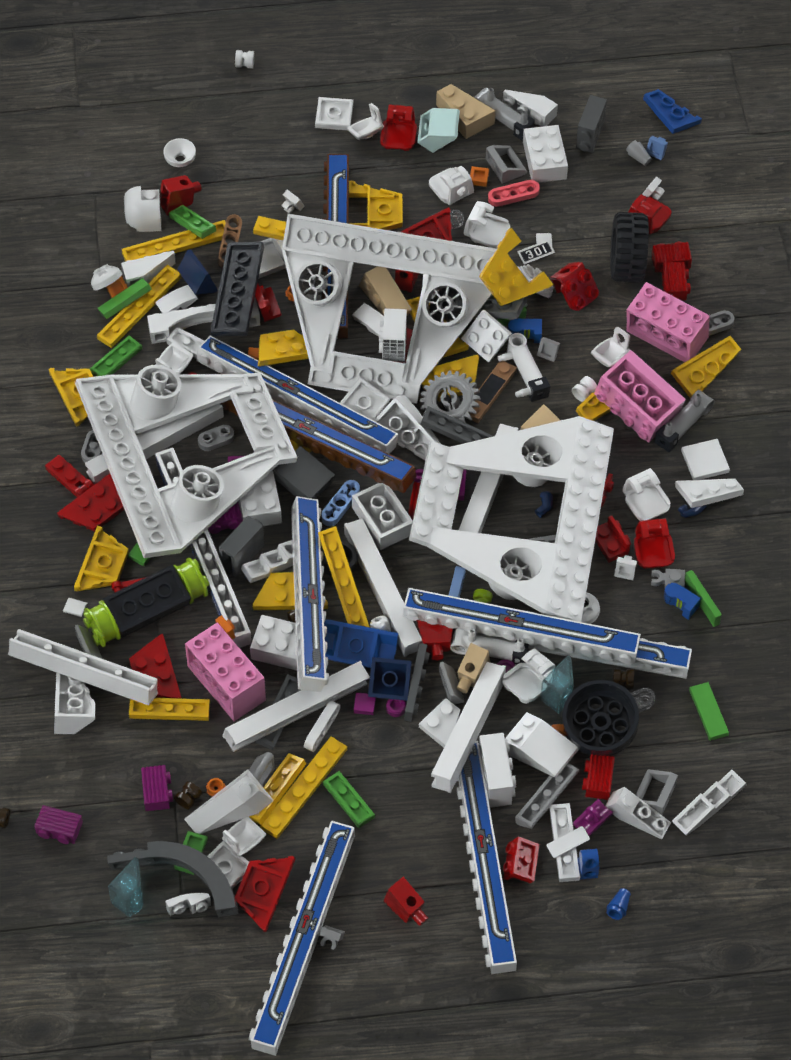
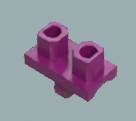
M597 799L573 822V825L576 828L583 826L588 836H590L613 815V811L605 807Z

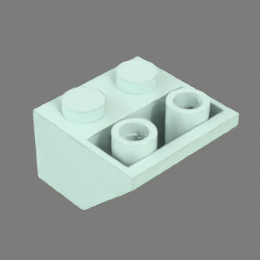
M432 108L420 116L417 143L434 153L454 141L458 136L460 110Z

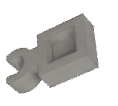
M666 569L665 573L659 570H652L651 577L658 578L652 579V586L665 584L666 587L670 583H677L682 587L685 586V570Z

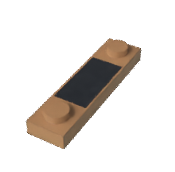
M500 361L479 388L480 393L476 394L481 398L480 401H475L480 407H473L477 414H469L472 421L480 422L515 375L517 367L505 361Z

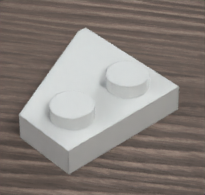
M445 698L419 723V728L444 748L459 719L460 709Z

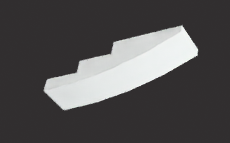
M292 540L278 544L275 550L260 554L257 560L242 564L241 570L249 582L252 583L269 577L270 573H278L293 566Z
M730 770L705 793H700L672 822L687 836L735 797L747 785L746 782L733 770Z

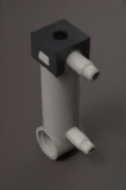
M483 88L474 96L475 99L494 109L495 118L514 131L513 135L523 141L524 129L534 128L535 120L528 116L526 111H522L520 115L495 97L493 88Z
M697 390L689 403L669 423L664 424L656 432L655 443L670 453L677 446L678 440L702 415L709 413L715 400L702 391Z

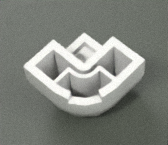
M141 186L129 189L124 196L126 223L139 232L162 231L159 189L141 190Z

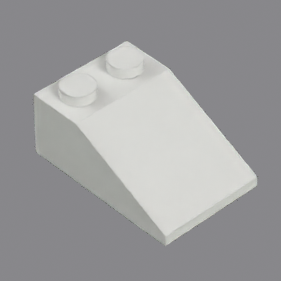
M527 712L505 738V740L509 741V756L555 778L579 750L574 743L545 721Z

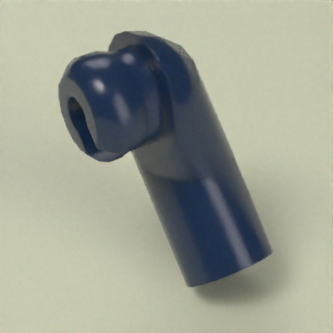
M549 491L540 493L542 505L535 510V514L539 518L553 508V495Z
M684 504L678 508V511L681 513L680 516L684 518L697 516L707 508V505L688 508Z

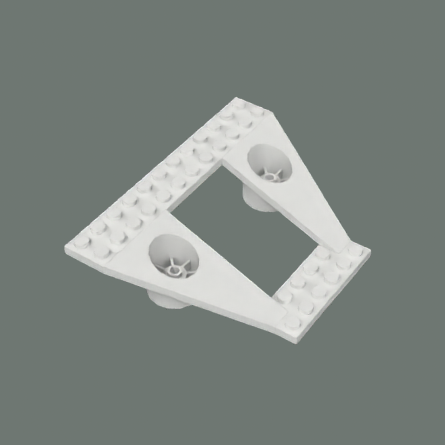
M288 214L282 253L311 366L308 385L349 392L361 377L389 399L405 395L411 403H418L421 384L492 295L479 276L497 249ZM354 262L425 274L406 364L334 351ZM319 267L318 274L314 275L311 270ZM322 267H328L332 271L326 276L321 274ZM309 272L311 274V277L309 278V280H305L304 278L306 274ZM332 274L335 278V285L328 284L327 278ZM320 280L321 285L316 286V281ZM303 282H309L310 287L304 291ZM327 286H333V292L328 296L325 289ZM447 288L445 296H440L437 292L438 290ZM449 288L459 292L453 298L448 296ZM311 289L315 291L314 301L306 296V293ZM323 291L327 298L317 301L318 292ZM436 293L439 297L437 302L430 301L431 297ZM459 296L462 298V306H457L454 303V300ZM443 302H448L449 306L443 308ZM429 303L436 304L437 307L432 313L429 311ZM454 307L462 308L457 318L452 313ZM438 311L442 313L441 322L436 321L432 315ZM450 313L454 320L444 322L445 314Z
M150 365L140 370L138 375H105L76 379V388L144 558L181 553L276 466L297 461L298 457L260 372L249 374H177L168 367ZM232 399L254 453L215 468L203 465L186 467L180 473L177 482L158 489L136 435Z
M578 416L451 447L431 441L428 446L409 541L427 546L489 583L490 588L504 599H518L548 616L581 622L614 428ZM463 469L512 475L518 482L529 487L542 486L548 480L565 482L555 543L452 530Z

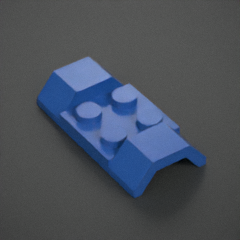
M325 619L324 626L327 627L325 637L327 651L325 657H328V660L349 665L361 661L363 667L371 669L372 657L395 659L399 633Z

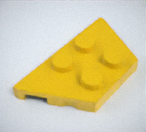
M294 329L260 335L259 367L309 359L304 338Z
M479 355L435 366L422 383V388L424 389L425 385H430L429 379L435 380L434 375L441 377V372L447 375L449 370H451L452 375L456 371H459V376L465 373L466 378L471 377L472 382H475ZM450 387L457 396L463 395L459 389ZM442 390L438 394V401H441V395L444 392V390Z
M50 368L49 374L77 427L88 415L75 382L76 379L93 377L90 369L76 370L66 368V371H55V368Z
M97 525L75 582V591L111 586L114 581H119L129 549L122 543H118L117 539L112 535L109 536L105 533L101 526Z
M294 572L270 573L253 603V610H295ZM326 599L323 609H328V602Z

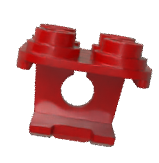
M389 104L387 118L382 123L384 127L381 130L380 143L386 149L409 151L415 145L417 134L414 108L412 106Z
M642 194L629 209L630 213H644L648 217L650 235L660 230L672 214L668 206Z
M582 262L568 263L550 277L556 292L562 291L569 308L574 311L583 309L599 295L598 287L590 270L586 269Z
M666 518L639 521L634 539V549L638 565L643 568H655L673 564L675 552Z

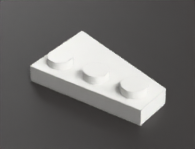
M736 479L675 482L676 489L691 508L742 496L744 489Z

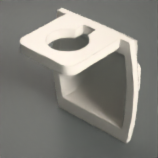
M372 103L369 104L372 117L347 127V130L358 140L373 137L374 134L380 132L384 127L380 111Z
M616 327L613 337L597 345L591 351V354L604 366L611 367L630 351L628 348L630 335L621 328ZM618 334L623 335L625 342H620Z
M173 342L155 360V365L168 367L177 374H181L192 360L194 354Z
M246 817L233 825L228 831L224 830L222 840L241 856L259 844L267 834L252 819Z

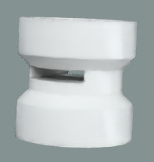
M236 50L235 67L241 68L246 66L253 69L254 51L243 52L242 50Z
M585 376L580 380V384H576L572 388V394L576 399L583 402L591 393L595 392L597 384L592 378Z

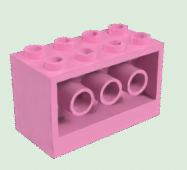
M646 282L627 308L626 331L686 362L697 355L709 338L710 316Z
M632 350L601 376L594 392L600 402H604L609 406L613 414L618 415L628 427H631L641 439L646 440L648 443L655 438L656 432L664 424L669 423L681 411L686 400Z
M218 622L185 643L188 668L233 721H236L266 701L264 676Z

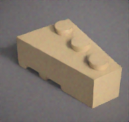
M452 84L437 91L436 105L438 108L460 110L458 131L465 139L495 124L494 109Z
M377 266L364 274L359 286L383 316L384 308L407 309V316L410 314L412 308L387 268Z

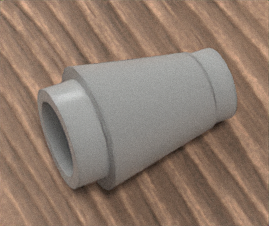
M634 140L626 148L628 155L644 166L652 160L641 142Z

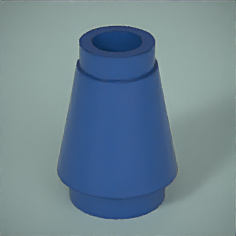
M619 889L607 905V914L612 919L620 920L626 915L631 895L627 889Z

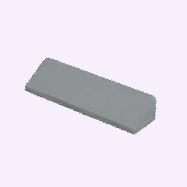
M568 763L556 778L549 776L516 815V824L532 829L577 775L579 769Z

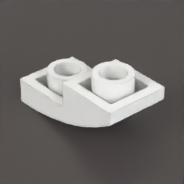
M186 285L168 293L155 303L162 313L178 310L180 307L186 309L198 298L189 285Z
M364 303L352 316L354 320L365 325L368 331L379 336L380 316L383 315Z
M208 893L185 894L165 901L166 909L170 916L181 914L188 907L191 913L194 914L196 912H203L208 906H211Z

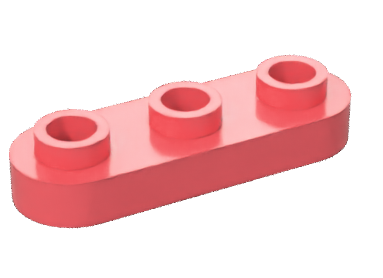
M526 180L494 188L488 193V202L492 206L499 207L535 198L539 195L540 185L535 180Z

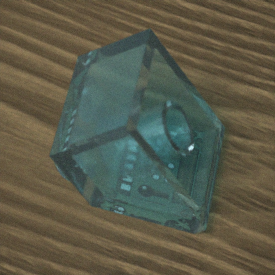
M569 655L542 681L540 700L558 714L563 710L568 696L573 691L572 660Z
M134 857L108 886L111 904L128 917L138 913L143 906L142 878L137 857Z

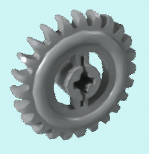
M451 370L448 371L447 375L441 372V377L434 375L435 380L429 379L430 385L424 386V389L427 391L421 392V395L425 398L420 399V403L423 404L420 409L425 411L430 406L466 423L465 418L472 420L469 415L470 413L477 414L473 407H480L475 402L481 400L476 395L480 391L475 388L477 384L472 382L471 377L466 378L465 373L459 376V371H456L454 375H452ZM450 387L457 388L462 392L463 400L461 405L457 394ZM442 390L444 392L441 395V402L449 412L441 410L437 405V397Z

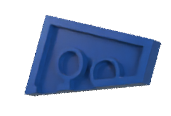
M659 89L644 94L643 100L672 134L701 123L702 118L691 115L687 108H681L675 104L674 99Z

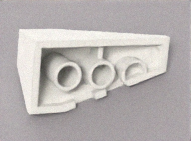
M405 395L395 397L373 420L398 433V445L409 449L423 460H426L428 446L431 441L441 444L430 428L420 424L423 418L422 415Z
M56 672L54 734H76L95 720V702L91 698L90 691L84 682Z
M247 769L184 820L195 833L202 834L258 814L272 803L273 799Z

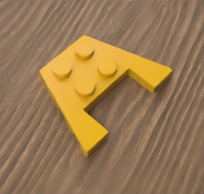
M349 181V198H368V223L349 224L383 230L403 227L401 193L382 188L377 190L370 188V185L367 184L362 186L356 184L355 181Z
M512 228L506 231L505 237L500 241L497 250L479 276L500 306L553 286V283L544 272L539 273L528 282L510 258L508 252L521 242Z

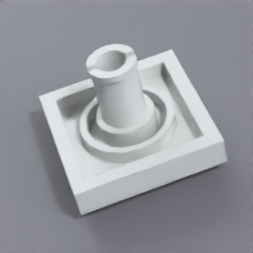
M482 310L461 339L487 362H491L512 333L487 311Z

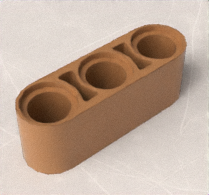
M235 214L228 216L226 219L218 255V265L223 268L224 264L222 257L226 254L228 244L225 240L239 241L242 219ZM229 223H236L238 227L233 228Z

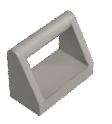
M492 145L486 148V160L502 184L527 173V170L511 146ZM508 154L516 168H507L500 156Z
M266 752L258 756L249 769L262 787H264L275 769L274 755Z
M648 769L636 796L663 815L677 784L678 775L672 772ZM652 778L665 783L657 802L642 800Z

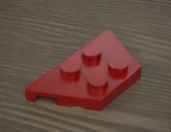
M448 207L401 232L452 241L450 208Z
M109 473L57 512V515L61 519H68L76 525L85 526L87 529L95 532L97 525L102 527L125 509L112 476Z
M160 634L129 658L131 669L158 679V694L155 698L182 699L164 636Z
M294 856L281 859L270 858L265 861H249L236 893V902L264 932H267L295 862Z

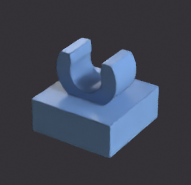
M651 136L646 151L649 155L662 160L668 142L662 137Z

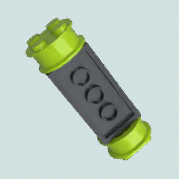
M187 558L186 562L179 566L170 565L103 598V601H99V605L91 609L84 608L85 618H83V622L87 629H91L93 633L92 638L96 646L101 645L105 647L106 642L115 638L119 640L192 604L194 599L202 595L204 597L208 596L207 587L209 582L205 575L202 576L198 561Z

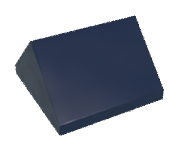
M187 250L177 269L195 295L217 292L218 289L208 272L192 250Z
M372 657L368 697L407 701L412 661Z

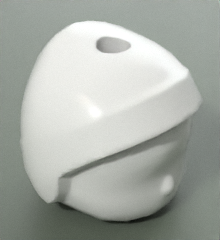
M378 616L371 620L370 628L391 632L386 616Z

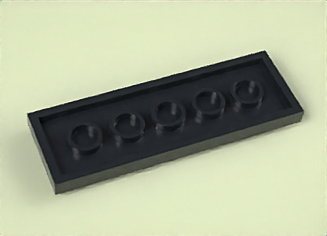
M228 242L210 330L212 336H248L264 251L263 242Z

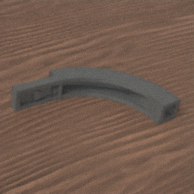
M153 841L147 842L148 850L135 849L133 852H115L113 855L107 856L111 871L154 864L175 865L189 870L203 880L212 892L215 911L218 917L239 914L234 893L221 869L210 858L194 848L180 843Z

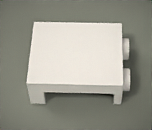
M269 238L261 241L264 244L259 278L286 268L282 253L283 240Z

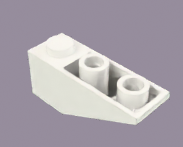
M510 90L503 91V103L517 111L520 115L522 111H526L527 115L535 120L536 125L541 127L547 126L557 116L558 104L545 96Z
M163 252L121 263L122 274L127 287L141 278L149 283L166 265L172 267L176 264L175 252Z
M625 787L613 791L605 807L613 811V815L619 820L659 839H663L671 824L669 820Z

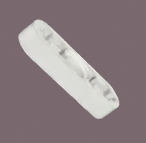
M331 700L328 702L308 734L304 748L312 752L317 749L340 710V704Z

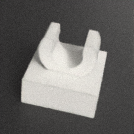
M656 176L642 195L646 197L651 195L652 198L658 200L665 192L663 188L658 187L662 180Z
M287 189L283 194L286 201H284L282 207L289 214L294 208L301 211L304 208V204Z
M632 556L618 557L614 576L633 580L637 561L632 560Z

